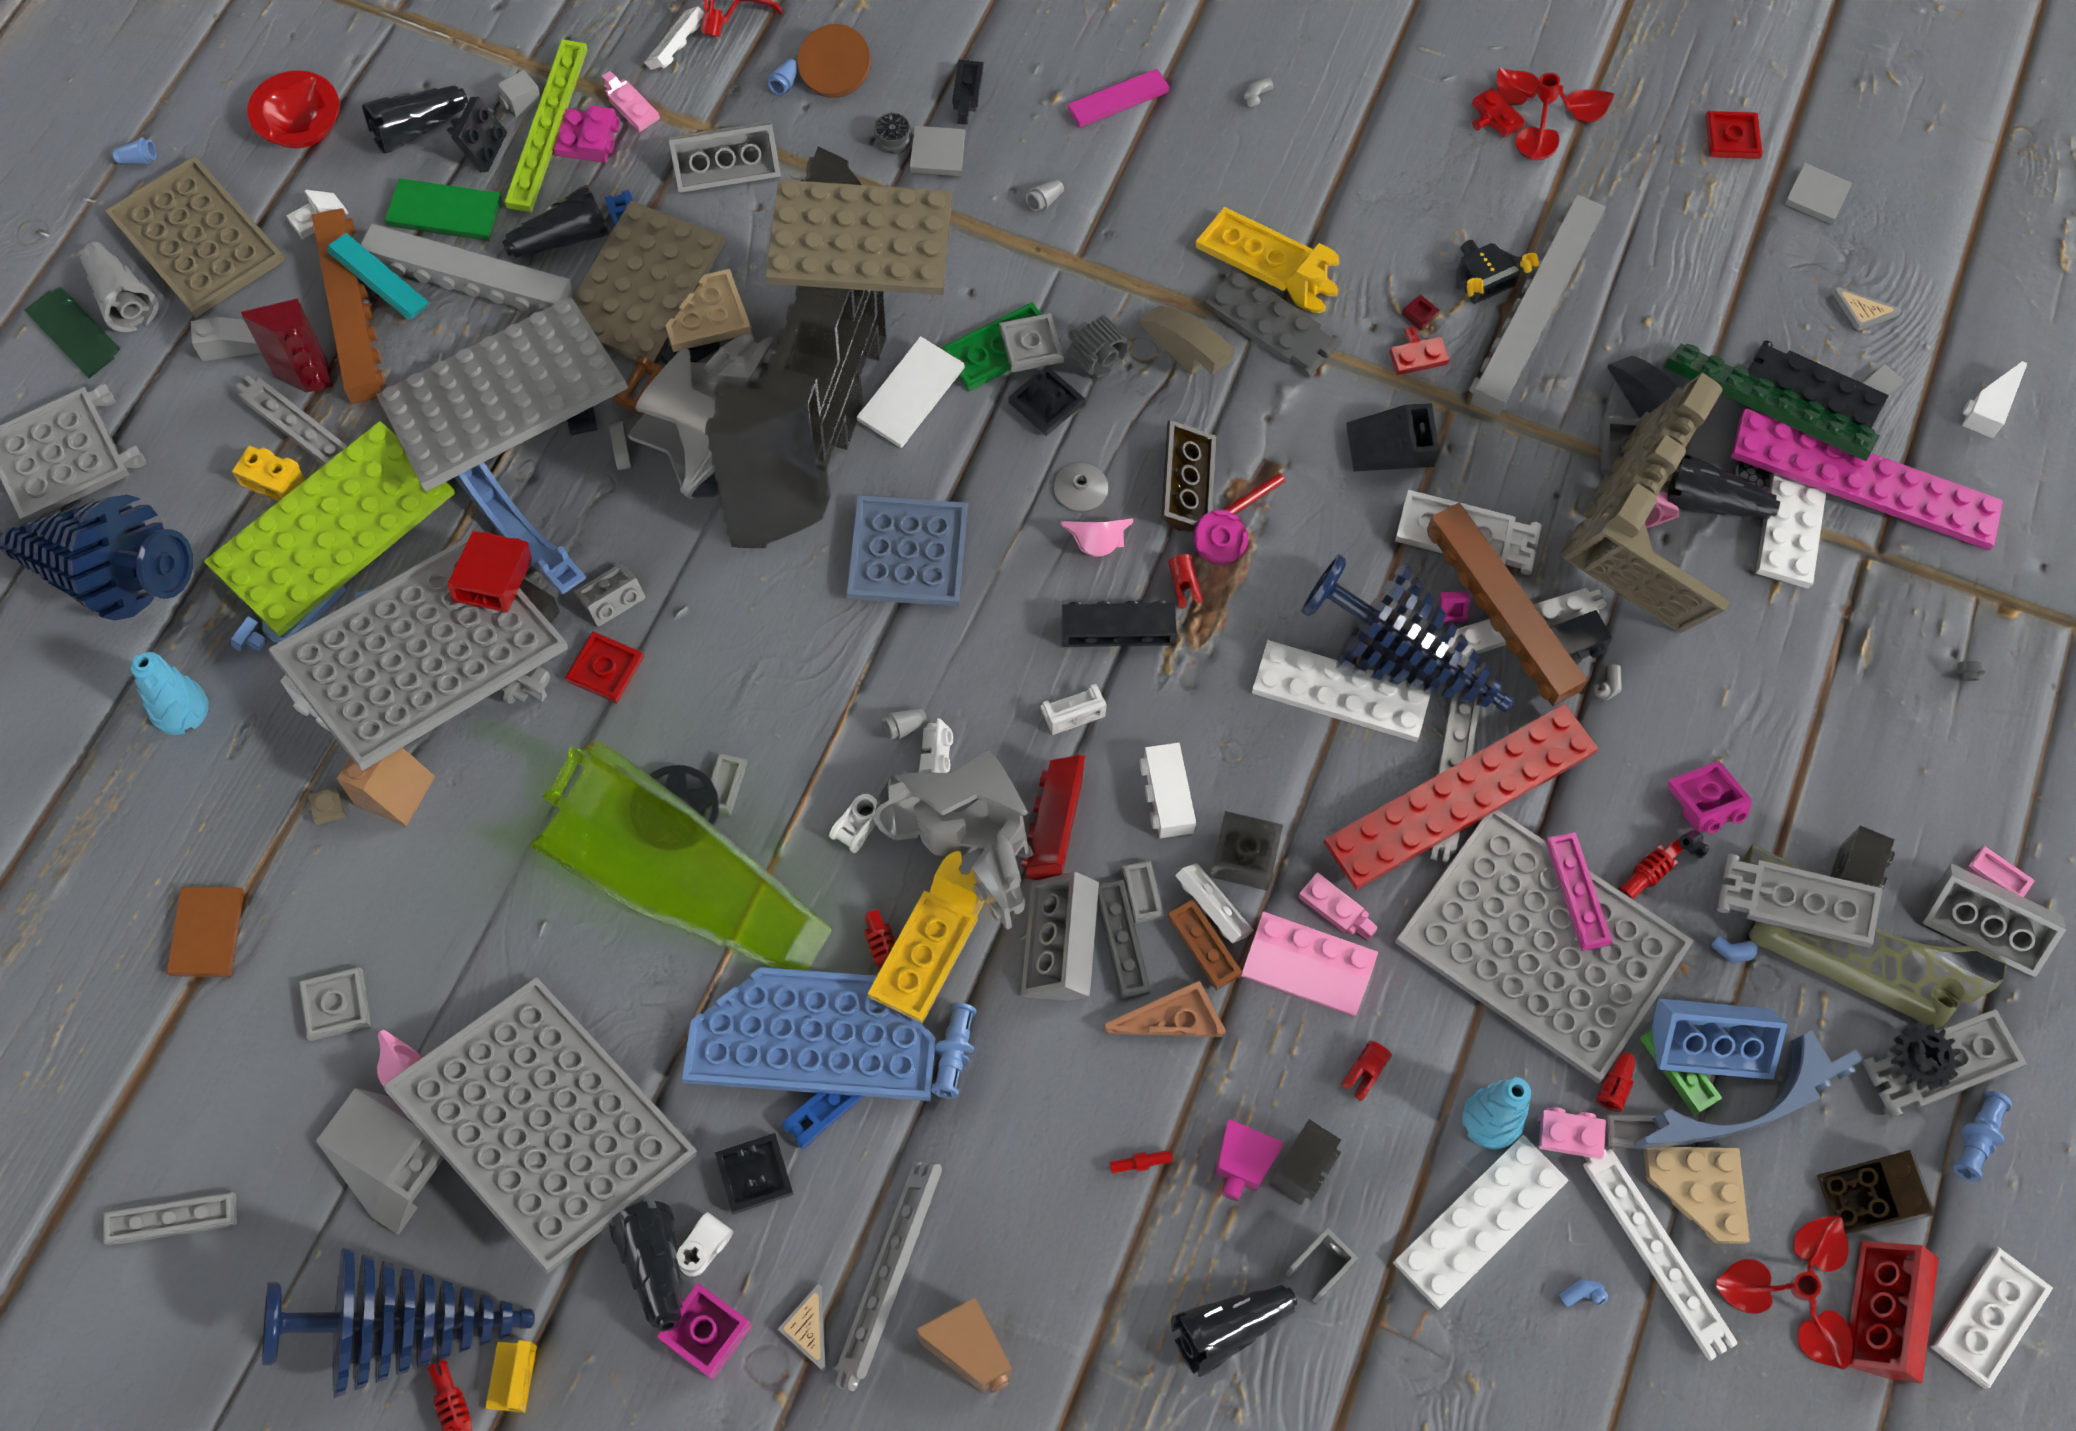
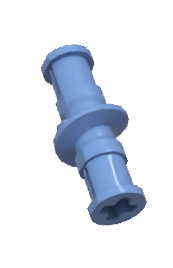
M960 1002L950 1005L951 1017L945 1032L946 1039L935 1044V1054L941 1059L938 1063L939 1070L936 1083L931 1086V1092L947 1099L958 1097L959 1090L957 1089L959 1075L962 1073L963 1065H967L970 1062L968 1056L964 1054H972L974 1052V1047L967 1042L970 1037L971 1021L976 1016L977 1010L969 1004Z
M1996 1091L1984 1093V1104L1975 1118V1123L1966 1124L1961 1130V1137L1965 1144L1960 1160L1954 1163L1953 1170L1957 1176L1971 1182L1980 1181L1984 1161L1988 1159L1989 1154H1993L1996 1149L1995 1146L2004 1143V1136L1999 1130L2002 1126L2005 1112L2011 1109L2012 1101L2006 1095Z

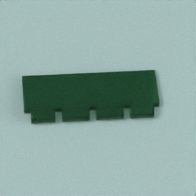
M58 287L52 292L49 290L24 309L89 379L114 360L113 356L120 350V347L90 318L77 302H74V299L62 287Z

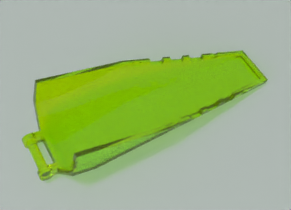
M598 740L587 745L584 751L576 746L570 747L567 753L568 758L551 788H547L543 794L545 800L561 810L544 832L531 842L530 848L634 911L666 924L671 923L684 928L688 933L713 940L712 943L720 946L725 945L740 951V954L752 959H758L762 963L776 969L808 970L833 929L827 922L693 808L626 757ZM580 764L585 768L569 796L565 798L561 793L575 768Z

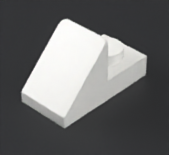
M305 190L304 192L309 203L286 216L300 237L304 239L315 233L312 214L343 208L347 215L348 211L334 193Z

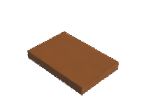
M181 887L167 968L169 976H232L244 890L241 887Z

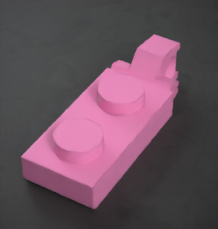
M611 71L602 75L609 102L638 132L643 131L660 120L659 113L625 79L619 81Z
M1318 872L1299 893V899L1344 934L1348 932L1353 935L1357 932L1369 941L1378 928L1367 918L1369 913L1362 906Z

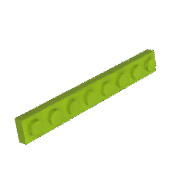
M561 40L505 199V205L508 209L530 213L533 211L555 147L566 108L568 109L588 51L586 43Z

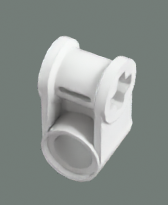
M869 794L857 796L843 816L836 821L829 837L833 840H840L850 847L852 853H856L876 826L874 816L877 800ZM864 807L873 809L870 815L863 816L859 814V811Z
M708 1212L700 1218L691 1234L677 1252L680 1270L689 1277L701 1275L715 1256L727 1245L734 1232ZM697 1254L699 1262H690L688 1264L686 1257L688 1255L694 1257Z

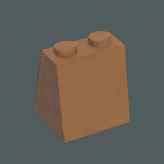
M402 747L363 771L349 757L337 780L355 806L407 827L435 776Z
M975 1297L917 1329L918 1339L922 1346L982 1393L990 1390L991 1394H994L1009 1385L1008 1381L1012 1376V1367Z

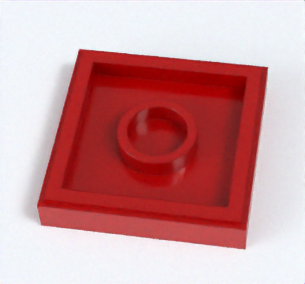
M1707 111L1705 121L1710 157L1761 158L1763 151L1758 113Z
M592 631L565 676V680L570 684L617 704L642 662L644 654L641 651Z

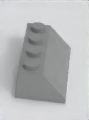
M771 121L668 137L679 193L781 177Z
M1952 863L1949 864L1935 887L1922 924L2002 960L2007 965L2036 978L2067 930L2062 915Z
M1075 871L1031 882L1021 996L1061 1001L1090 997L1099 882Z

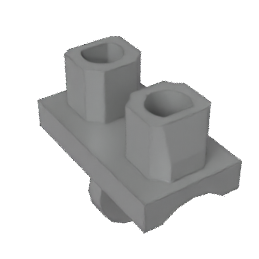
M538 666L529 676L525 674L501 688V690L505 691L503 700L509 704L517 699L524 702L527 696L530 695L543 702L547 697L545 687L551 678L549 672Z

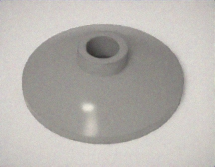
M1074 463L1064 467L1057 474L1054 480V494L1058 502L1066 509L1074 512H1088L1098 508L1105 501L1108 494V482L1105 475L1097 467L1086 463ZM1078 481H1083V482H1085L1086 484H1084V485H1079L1077 482H1078Z

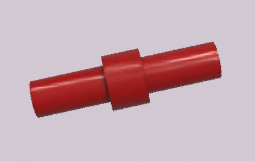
M1171 1150L1146 1154L1144 1151L1134 1153L1133 1157L1110 1161L1109 1166L1111 1174L1130 1170L1141 1172L1149 1170L1150 1166L1173 1162Z

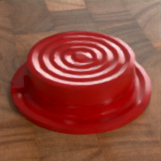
M301 70L287 71L268 78L255 89L248 102L247 115L253 130L266 141L287 148H305L318 143L329 133L338 117L340 101L334 86L321 75Z

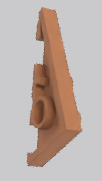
M1200 981L1104 1024L1107 1034L1222 1037L1226 1034V1030Z

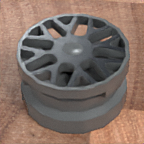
M891 112L883 114L876 120L874 126L875 141L881 151L885 153L890 151L898 154L908 148L911 140L910 124L905 116Z

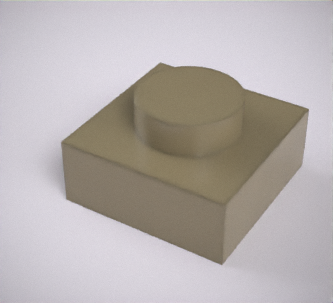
M338 787L308 795L313 821L316 825L346 817Z

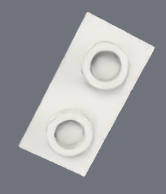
M937 718V724L928 723L927 727L923 729L922 749L924 751L931 750V753L921 754L919 773H947L950 770L949 750L950 745L953 743V733L940 718Z

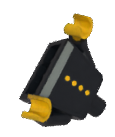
M1468 240L1460 247L1464 256L1461 258L1459 267L1456 270V288L1466 292L1471 302L1477 304L1516 286L1521 270H1524L1525 273H1530L1532 266L1539 267L1538 256L1536 253H1527L1522 257L1515 256L1500 249L1494 243L1479 248L1474 240Z

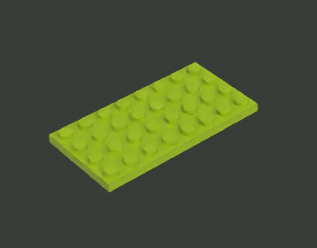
M379 421L205 559L204 563L272 631L281 637L452 497L455 492L447 482L425 492L398 437Z

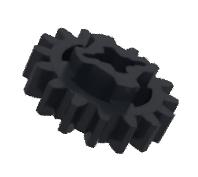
M1917 1023L1912 1028L1908 1026L1901 1031L1902 1034L1893 1039L1896 1045L1890 1048V1052L1896 1054L1897 1057L1891 1060V1064L1900 1066L1896 1074L1897 1076L1905 1074L1907 1076L1905 1082L1907 1085L1915 1081L1917 1082V1090H1922L1928 1086L1930 1091H1934L1939 1086L1945 1087L1950 1083V1080L1958 1076L1954 1069L1960 1067L1962 1062L1956 1060L1955 1057L1961 1051L1952 1049L1951 1045L1955 1042L1954 1038L1948 1040L1944 1038L1946 1030L1942 1029L1937 1033L1935 1032L1934 1024H1930L1924 1029L1921 1023Z

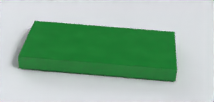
M399 178L385 222L390 227L489 241L502 196L498 192Z
M1033 302L941 347L942 350L964 363L965 368L958 377L968 392L1011 371L999 323L1042 315Z

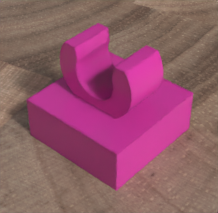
M1468 592L1440 593L1439 605L1446 613L1443 622L1449 620L1453 622H1467L1470 603Z

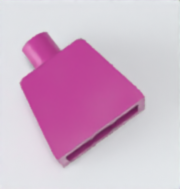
M1229 1119L1224 1130L1215 1172L1218 1176L1227 1179L1221 1194L1228 1199L1239 1201L1244 1187L1256 1191L1281 1151L1284 1142Z

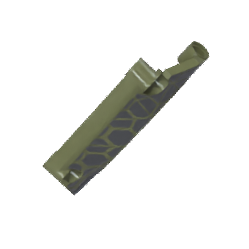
M1753 844L1743 859V862L1757 865L1758 861L1761 860L1794 868L1789 861ZM1756 921L1749 932L1750 939L1756 945L1784 956L1921 1021L1927 1026L1934 1024L1935 1029L1938 1030L1944 1028L1957 1010L1960 1001L1970 1004L1998 988L2003 981L2007 966L2006 962L1972 946L1938 947L1905 940L1877 928L1871 948Z

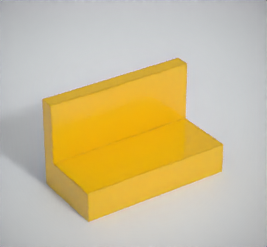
M518 1340V1344L497 1342L485 1409L519 1413L526 1412L537 1346L533 1342Z

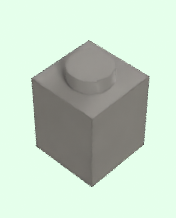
M525 70L498 84L501 94L498 96L501 105L505 110L510 109L515 117L540 103L541 97L538 86Z

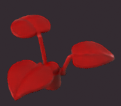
M703 0L704 16L702 17L703 22L700 32L720 37L723 24L728 25V20L739 2L751 1L764 4L775 9L780 15L782 14V9L772 0H734L726 15L722 16L723 11L714 9V0H710L709 7L708 0Z
M1499 68L1496 85L1498 93L1509 104L1523 105L1528 98L1534 99L1537 94L1543 102L1540 128L1526 127L1519 131L1516 137L1518 151L1527 159L1535 161L1544 160L1552 156L1559 146L1558 132L1552 129H1544L1548 104L1553 103L1559 95L1566 110H1573V117L1581 122L1600 120L1608 111L1615 96V93L1584 89L1574 91L1566 98L1563 92V85H1560V78L1555 73H1545L1538 79L1537 76L1526 71Z
M1826 1216L1815 1219L1805 1224L1796 1233L1793 1249L1799 1258L1808 1261L1807 1272L1798 1274L1790 1283L1770 1285L1772 1276L1769 1269L1760 1261L1754 1259H1743L1735 1262L1715 1281L1718 1292L1726 1302L1734 1308L1749 1314H1758L1770 1309L1773 1303L1771 1292L1791 1290V1293L1797 1299L1808 1300L1812 1320L1803 1322L1798 1329L1797 1340L1800 1349L1809 1359L1817 1363L1841 1370L1848 1368L1853 1351L1850 1327L1846 1320L1834 1310H1826L1817 1316V1300L1815 1297L1820 1293L1822 1285L1819 1277L1815 1275L1813 1265H1815L1816 1268L1823 1272H1832L1840 1269L1847 1261L1849 1245L1843 1227V1220L1840 1216Z

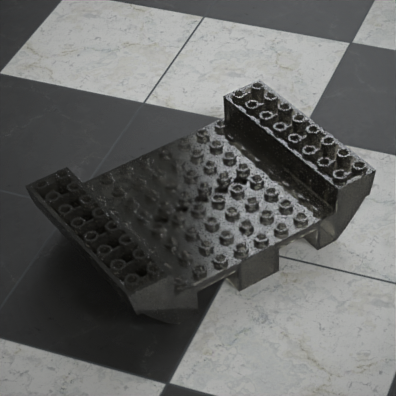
M819 146L814 157H810L808 160L805 180L801 179V181L862 185L849 169L848 160ZM797 286L795 292L797 298L795 303L790 304L786 316L788 322L786 327L781 328L779 331L777 351L772 352L769 357V372L767 377H762L759 390L727 382L723 393H718L715 401L716 411L714 417H710L706 423L705 435H708L709 438L708 449L712 452V466H715V480L718 481L719 485L718 494L721 495L722 499L721 508L724 509V522L727 523V536L730 537L731 547L766 548L768 543L801 531L823 519L831 497L828 476L830 460L835 447L848 449L858 421L857 416L863 407L861 374L867 358L879 361L887 340L884 291Z

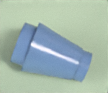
M787 59L768 76V87L774 94L784 95L791 90L799 70L798 63L793 59Z
M140 138L114 148L113 156L118 164H150L151 161L156 160L157 152L154 143L150 139Z

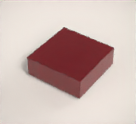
M1420 294L1402 310L1401 315L1421 331L1439 315L1440 310Z

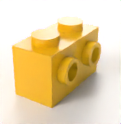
M250 445L232 470L240 486L276 501H280L305 480L299 464L287 457L284 459L279 458L266 448L257 449Z

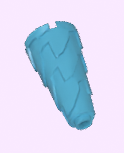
M147 652L136 655L133 658L130 669L135 677L134 682L138 687L136 690L143 700L142 705L153 725L160 731L171 735L186 734L184 730L190 727L193 730L196 729L207 716L209 709V700L200 685L191 680L187 675L184 676L175 666L171 667L158 654Z
M1515 1076L1510 1080H1499L1497 1083L1495 1082L1486 1088H1480L1463 1107L1462 1124L1468 1131L1467 1136L1475 1144L1489 1150H1503L1505 1147L1511 1146L1524 1130L1531 1099V1089L1528 1083L1522 1078Z

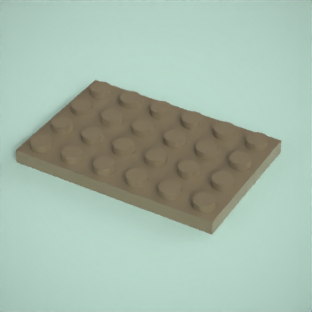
M195 155L105 210L109 219L195 318L286 261L279 249Z
M778 180L766 270V283L944 295L952 191Z
M630 200L573 297L574 302L603 347L636 361L639 356H645L657 364L661 358L659 352L666 349L670 342L665 325L671 318H675L680 311V305L690 293H694L699 286L698 282L702 276L708 274L726 242L725 236Z

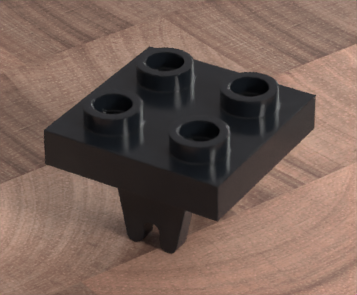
M470 97L461 118L452 119L450 123L453 127L447 128L446 131L452 135V140L480 173L489 172L507 131L479 97Z
M1046 365L1011 394L1008 403L1047 436L1085 404V398Z
M776 1133L715 1152L733 1215L794 1195Z

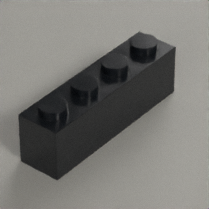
M1158 600L1152 603L1127 601L1125 603L1112 604L1108 601H1101L1096 604H1083L1081 602L1062 604V647L1175 646L1177 636L1175 603Z

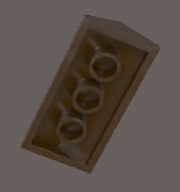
M1169 420L1167 422L1161 518L1178 531L1193 532L1198 520L1205 514L1213 511L1216 436Z

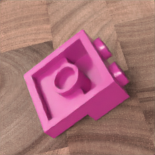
M589 105L588 111L566 108L554 147L555 156L606 163L608 154L613 152L614 133H617L620 127V119L616 117L615 109Z
M1720 761L1668 780L1667 788L1683 806L1682 815L1694 830L1701 833L1705 831L1709 834L1716 833L1723 824L1731 821L1734 824L1742 823L1750 813L1752 799Z

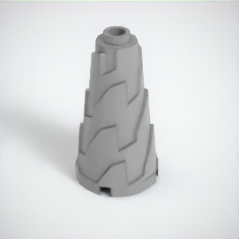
M98 242L86 244L81 250L80 259L88 275L87 279L94 292L95 301L107 325L120 332L138 330L136 325L143 323L144 326L148 325L158 310V300L152 290L140 278L137 279L126 264L123 265L116 256L111 255L104 245Z

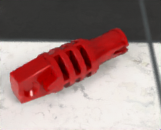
M1675 839L1665 848L1662 844H1659L1635 866L1634 874L1618 890L1634 900L1646 887L1655 886L1679 863L1675 857L1684 849L1679 845V839Z
M876 909L868 911L865 915L868 929H864V934L875 966L881 969L896 942L889 923L884 924L879 910Z
M442 1360L438 1362L442 1375L438 1374L435 1363L427 1367V1372L430 1375L436 1393L433 1397V1404L442 1431H472V1419L463 1392L454 1385L448 1361Z

